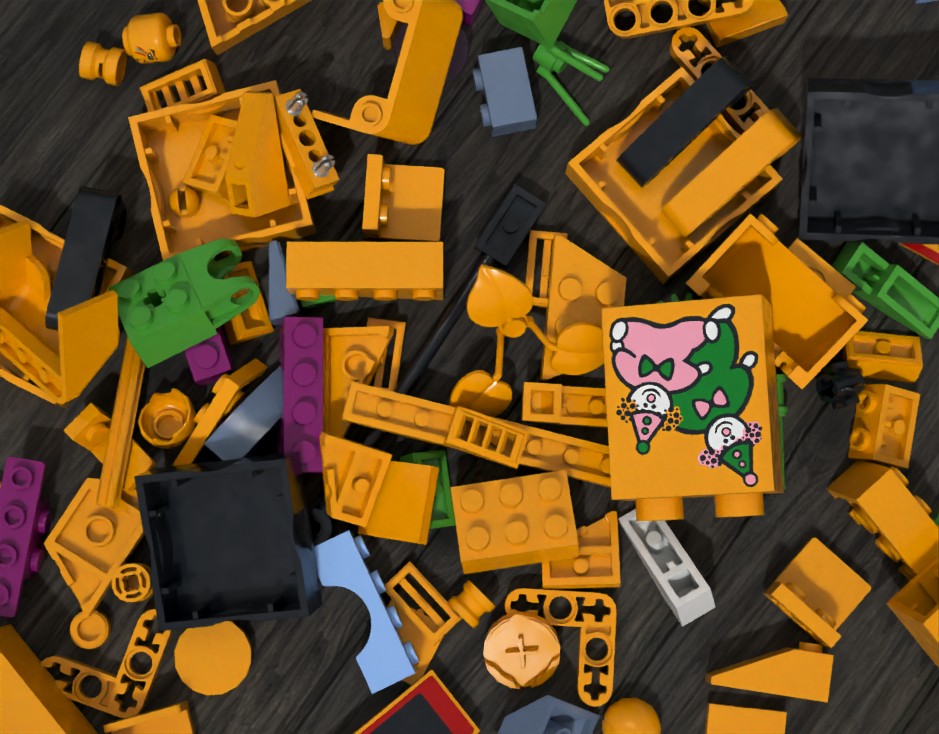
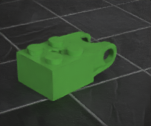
M218 239L184 251L108 288L109 291L114 290L118 294V314L130 344L147 368L218 334L216 328L239 315L256 302L260 290L252 277L238 276L223 279L228 273L232 272L242 258L241 249L235 241L231 239ZM232 251L228 257L218 261L214 260L215 256L220 252ZM242 289H249L248 293L242 297H231Z

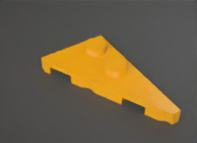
M393 327L323 328V432L342 438L345 437L351 423L342 421V416L351 381L365 385L370 384L394 334Z
M255 358L231 375L225 373L220 377L212 389V392L216 394L211 404L206 403L195 416L194 420L198 425L172 466L194 464L195 459L204 447V443L245 399V393L240 389L257 377H261L267 369L266 365Z

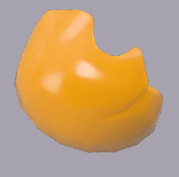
M172 388L171 392L154 393L149 403L141 409L138 419V425L143 438L155 447L163 449L182 445L190 438L197 423L194 420L196 416L195 408L189 397L176 388Z
M637 697L622 698L612 704L604 714L602 732L603 734H661V724L656 711L649 703Z

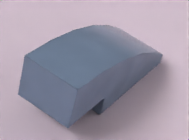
M281 366L269 375L204 443L221 460L250 457L262 442L265 443L280 426L282 414Z

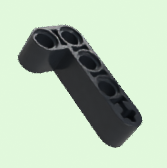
M730 56L721 57L655 120L616 161L641 188L645 187L720 114L738 102L755 85V82Z
M81 186L78 190L46 311L45 325L47 329L58 331V312L100 295L113 240L121 239L126 224L127 210L120 193Z

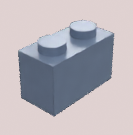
M522 47L478 55V68L472 69L475 90L483 91L485 104L479 105L483 127L490 126L492 137L536 129L537 115Z

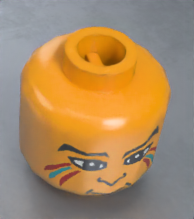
M164 13L136 15L130 19L128 26L124 27L122 34L126 53L141 64L170 61L175 56L176 48L180 47L182 42L179 26L173 24L171 19Z

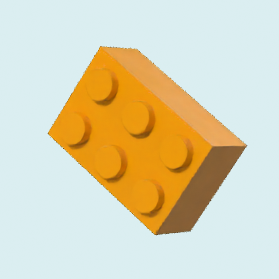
M566 470L450 487L460 559L464 574L579 557V543Z

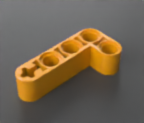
M604 0L610 30L619 38L630 39L740 17L751 9L754 0H743L740 8H735L733 2L721 4L723 12L716 13V0H708L710 9L702 16L693 15L689 11L688 5L691 0ZM658 4H667L673 10L671 19L666 23H657L651 17L653 8ZM623 11H630L636 17L634 26L627 31H621L615 26L616 16Z
M778 108L768 111L674 196L661 211L685 238H688L767 166L791 149L803 136Z

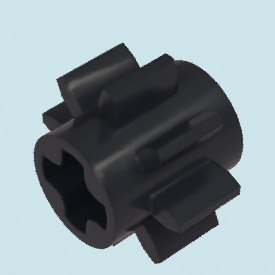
M847 360L824 366L821 369L823 375L816 382V390L821 400L828 403L832 402L833 410L859 403L860 400L857 395L865 388L860 370L848 368Z

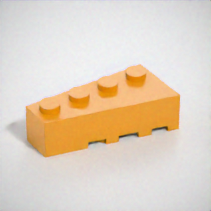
M312 0L197 1L211 47L218 56Z
M287 242L286 289L289 294H295L297 300L303 301L319 300V295L335 296V300L341 301L357 300L358 297H371L374 300L380 301L413 299L418 301L444 300L443 242Z
M857 460L826 489L835 499L839 497L848 501L853 507L848 514L858 525L862 524L872 534L876 533L879 536L874 543L884 554L897 563L900 560L903 564L899 567V571L910 582L939 555V524L936 525L929 515L932 513L930 507L917 495L913 496L906 488L909 482L897 468L893 466L888 468L866 460Z

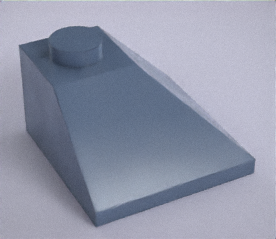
M546 695L505 716L497 734H592L600 715L551 695Z

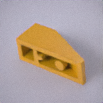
M799 641L798 649L785 647L706 673L705 682L712 685L828 703L834 655L822 653L823 645Z

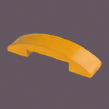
M523 382L521 421L608 428L606 388Z

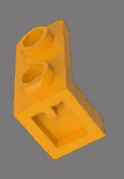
M90 403L64 429V432L73 441L90 450L103 464L112 416L93 403ZM133 438L131 439L123 487L129 491L136 487L134 476L156 466V462Z

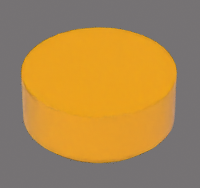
M95 610L91 616H88L83 611L73 618L70 625L72 640L77 646L84 649L102 646L111 634L110 620L99 610Z

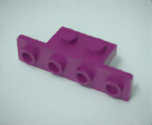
M8 457L6 459L0 488V616L15 617L17 615L24 579L35 578V573L41 570L44 562V549H40L43 533H48L52 521V512L48 510L49 502L40 501L47 466L44 462L16 457Z

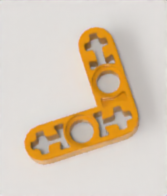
M518 588L511 591L504 603L507 614L517 612L510 605L511 601L518 600L520 594L526 595V601L532 603H539L537 595L541 594L546 595L542 606L544 619L551 625L579 627L577 693L580 699L587 705L596 707L607 703L612 695L617 611L613 599L606 594L598 592ZM556 597H565L571 604V611L564 619H556L549 612L550 602ZM576 597H584L582 601L583 606H594L596 599H602V605L609 607V613L602 615L601 621H595L593 614L581 613L583 620L575 621L578 611ZM526 610V611H525V612L534 613V614H536V615L538 614V610ZM593 638H601L607 644V653L600 660H592L586 654V644ZM584 664L593 667L607 665L606 673L598 671V682L605 686V691L599 692L597 699H591L590 693L584 691V685L591 684L592 671L584 672Z
M156 609L143 613L136 624L117 675L61 655L47 657L40 662V665L47 669L59 663L61 664L60 672L69 676L75 675V669L80 670L73 681L72 691L67 689L71 681L65 679L55 681V684L68 699L119 718H128L139 714L144 709L174 630L156 633L152 644L160 645L158 651L151 646L138 645L140 638L143 641L149 639L151 628L146 626L147 621L155 620L157 617ZM138 652H145L152 659V668L146 674H139L132 668V658ZM89 675L96 676L102 683L100 694L94 698L86 696L81 687L84 678ZM125 675L132 680L146 682L144 688L140 685L135 686L132 698L137 700V705H132L127 710L122 708L123 702L118 699L119 694H125L129 691L132 683L124 681Z

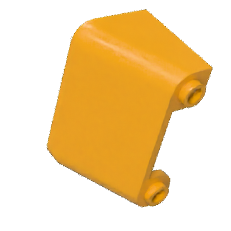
M750 213L686 284L703 299L762 294L771 304L775 365L796 385L803 389L868 321L862 315L866 307L850 293L844 298L836 293L774 235L778 228L761 213L756 219Z

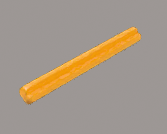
M128 336L96 498L97 505L108 509L118 508L120 504L145 369L144 362L130 344Z

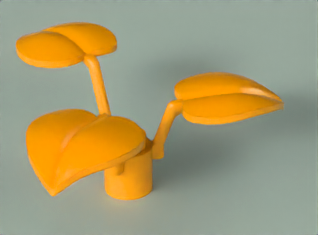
M482 264L476 281L468 295L467 312L470 319L476 324L484 327L498 326L496 329L495 372L491 376L483 370H475L462 377L451 393L449 406L456 407L458 405L491 417H496L507 409L512 401V390L508 383L499 381L502 377L505 336L511 338L519 337L529 327L548 350L555 351L551 357L553 369L566 375H581L591 372L604 364L602 327L589 322L573 323L560 331L556 338V343L551 342L535 324L533 317L526 315L530 312L533 305V296L528 286L505 271Z

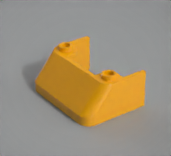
M383 0L384 9L391 18L408 24L388 98L385 99L374 95L360 98L352 109L350 119L322 110H313L311 115L313 118L349 129L416 145L426 141L432 132L462 27L463 10L455 0Z
M25 219L0 229V352L58 404H65L76 399L118 347L120 339L118 294L111 290L58 312V331L47 329L45 318L51 295L50 283H52L53 277L48 265L40 262L32 255L30 222Z

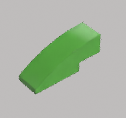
M847 242L832 264V267L856 286L853 293L926 339H932L939 328V298L898 264L887 263L863 242Z

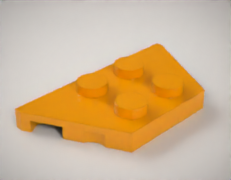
M555 235L552 244L548 304L544 330L546 337L553 343H556V338L560 331L573 323L589 322L602 327L601 308L624 306L627 279L561 235ZM544 344L540 373L541 381H547L563 374L553 369L551 357L555 351L548 350Z
M87 478L43 543L52 559L55 560L60 568V573L65 582L71 587L78 599L82 611L88 616L93 614L112 585V578L116 570L125 565L144 536L136 487L132 491L124 487L122 488L118 508H103L96 503L100 479Z

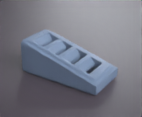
M277 240L269 242V317L273 325H279L284 317H301L303 314L296 295L289 294L286 289V255L284 248Z

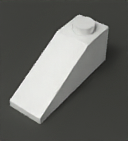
M636 509L618 518L619 523L682 627L716 607L710 587L665 520L636 521Z

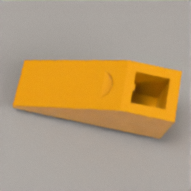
M247 91L243 94L225 174L231 214L258 217L290 206L289 186L285 175L282 155L283 148L280 143L273 93Z

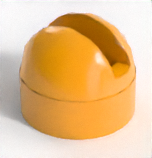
M182 186L176 188L170 194L169 206L178 217L191 218L198 213L201 200L192 188ZM185 193L186 210H181L180 194Z

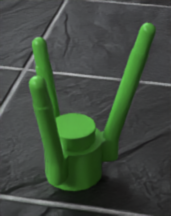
M556 40L552 49L540 44L533 55V60L540 64L536 72L549 82L582 124L588 126L590 124L589 119L552 72L555 71L560 74L570 64L595 80L602 81L603 75L593 68L604 73H608L610 68L598 60L569 47L563 41L559 42Z

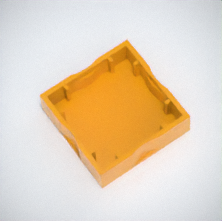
M683 67L679 68L647 95L626 119L608 128L569 161L565 171L569 179L662 284L666 283L772 192L783 180L771 165L767 166L688 238H685L663 214L661 209L741 135L720 114L645 187L641 188L616 161L617 158L695 82Z
M276 80L226 92L205 102L178 104L128 117L140 168L146 177L150 189L151 214L163 261L176 254L218 239H231L235 241L242 253L269 246V242L275 240L281 243L316 234L309 201L305 197L295 171L290 166L284 151L282 155L289 186L290 206L258 217L231 214L230 204L221 197L195 189L193 190L201 200L200 209L195 216L191 218L178 217L169 206L170 194L176 188L188 187L182 182L210 115L238 121L244 92L273 93L274 98L281 95ZM185 193L180 194L181 210L187 209ZM232 251L220 252L214 259L229 256Z

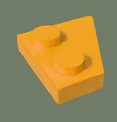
M321 431L319 440L326 513L332 518L366 527L392 454Z
M611 511L605 514L603 519L576 530L579 543V557L542 562L543 589L620 587L617 511Z

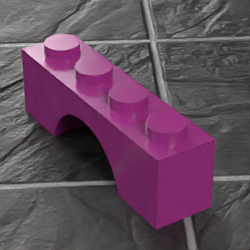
M284 317L279 323L282 414L278 435V453L299 451L302 473L318 474L322 472L319 436L321 431H323V318Z

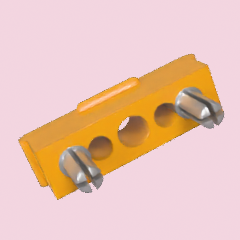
M301 89L275 96L274 104L281 146L290 166L295 171L305 197L311 199L334 191L333 186L340 179L334 168L335 160L331 161L334 157L328 154L308 108V98H305L307 95Z

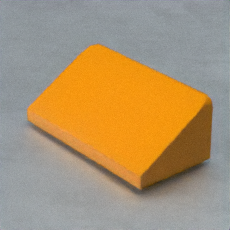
M743 0L733 2L735 8H740ZM754 0L751 9L745 15L706 23L715 48L781 25L786 21L788 13L780 0ZM721 7L716 8V13L723 12Z
M252 261L238 263L232 272L223 278L248 276L252 277L259 286ZM260 286V294L256 302L239 315L224 323L230 345L239 344L274 331ZM242 289L231 297H242L248 293L249 289Z
M858 331L842 347V361L847 360L848 368L859 369L863 378L914 383L917 381L923 368L920 337Z

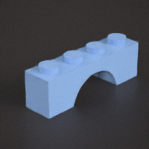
M348 530L315 546L318 577L322 585L325 587L340 586L350 589L364 601L371 617L370 636L364 649L356 657V660L372 694L415 674L417 671L414 665L420 662L411 641L403 643L397 629L403 627L402 621L394 605L387 608L381 594L386 592L387 589L378 570L372 573L369 570L365 558L371 555L362 536L354 537L353 533Z

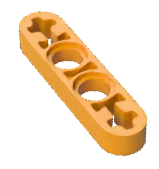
M691 27L679 29L673 35L669 46L670 55L680 67H683L695 81L702 75L701 69L704 66L713 65L722 57L701 32ZM680 39L684 42L692 40L695 43L692 50L698 58L703 52L707 55L701 58L696 67L692 65L696 58L690 50H685L684 52L679 50L682 43ZM751 89L744 95L746 105L743 109L734 110L729 107L722 113L740 135L754 124L750 117L745 122H742L740 119L749 112L751 107L756 110L751 116L755 122L770 111Z

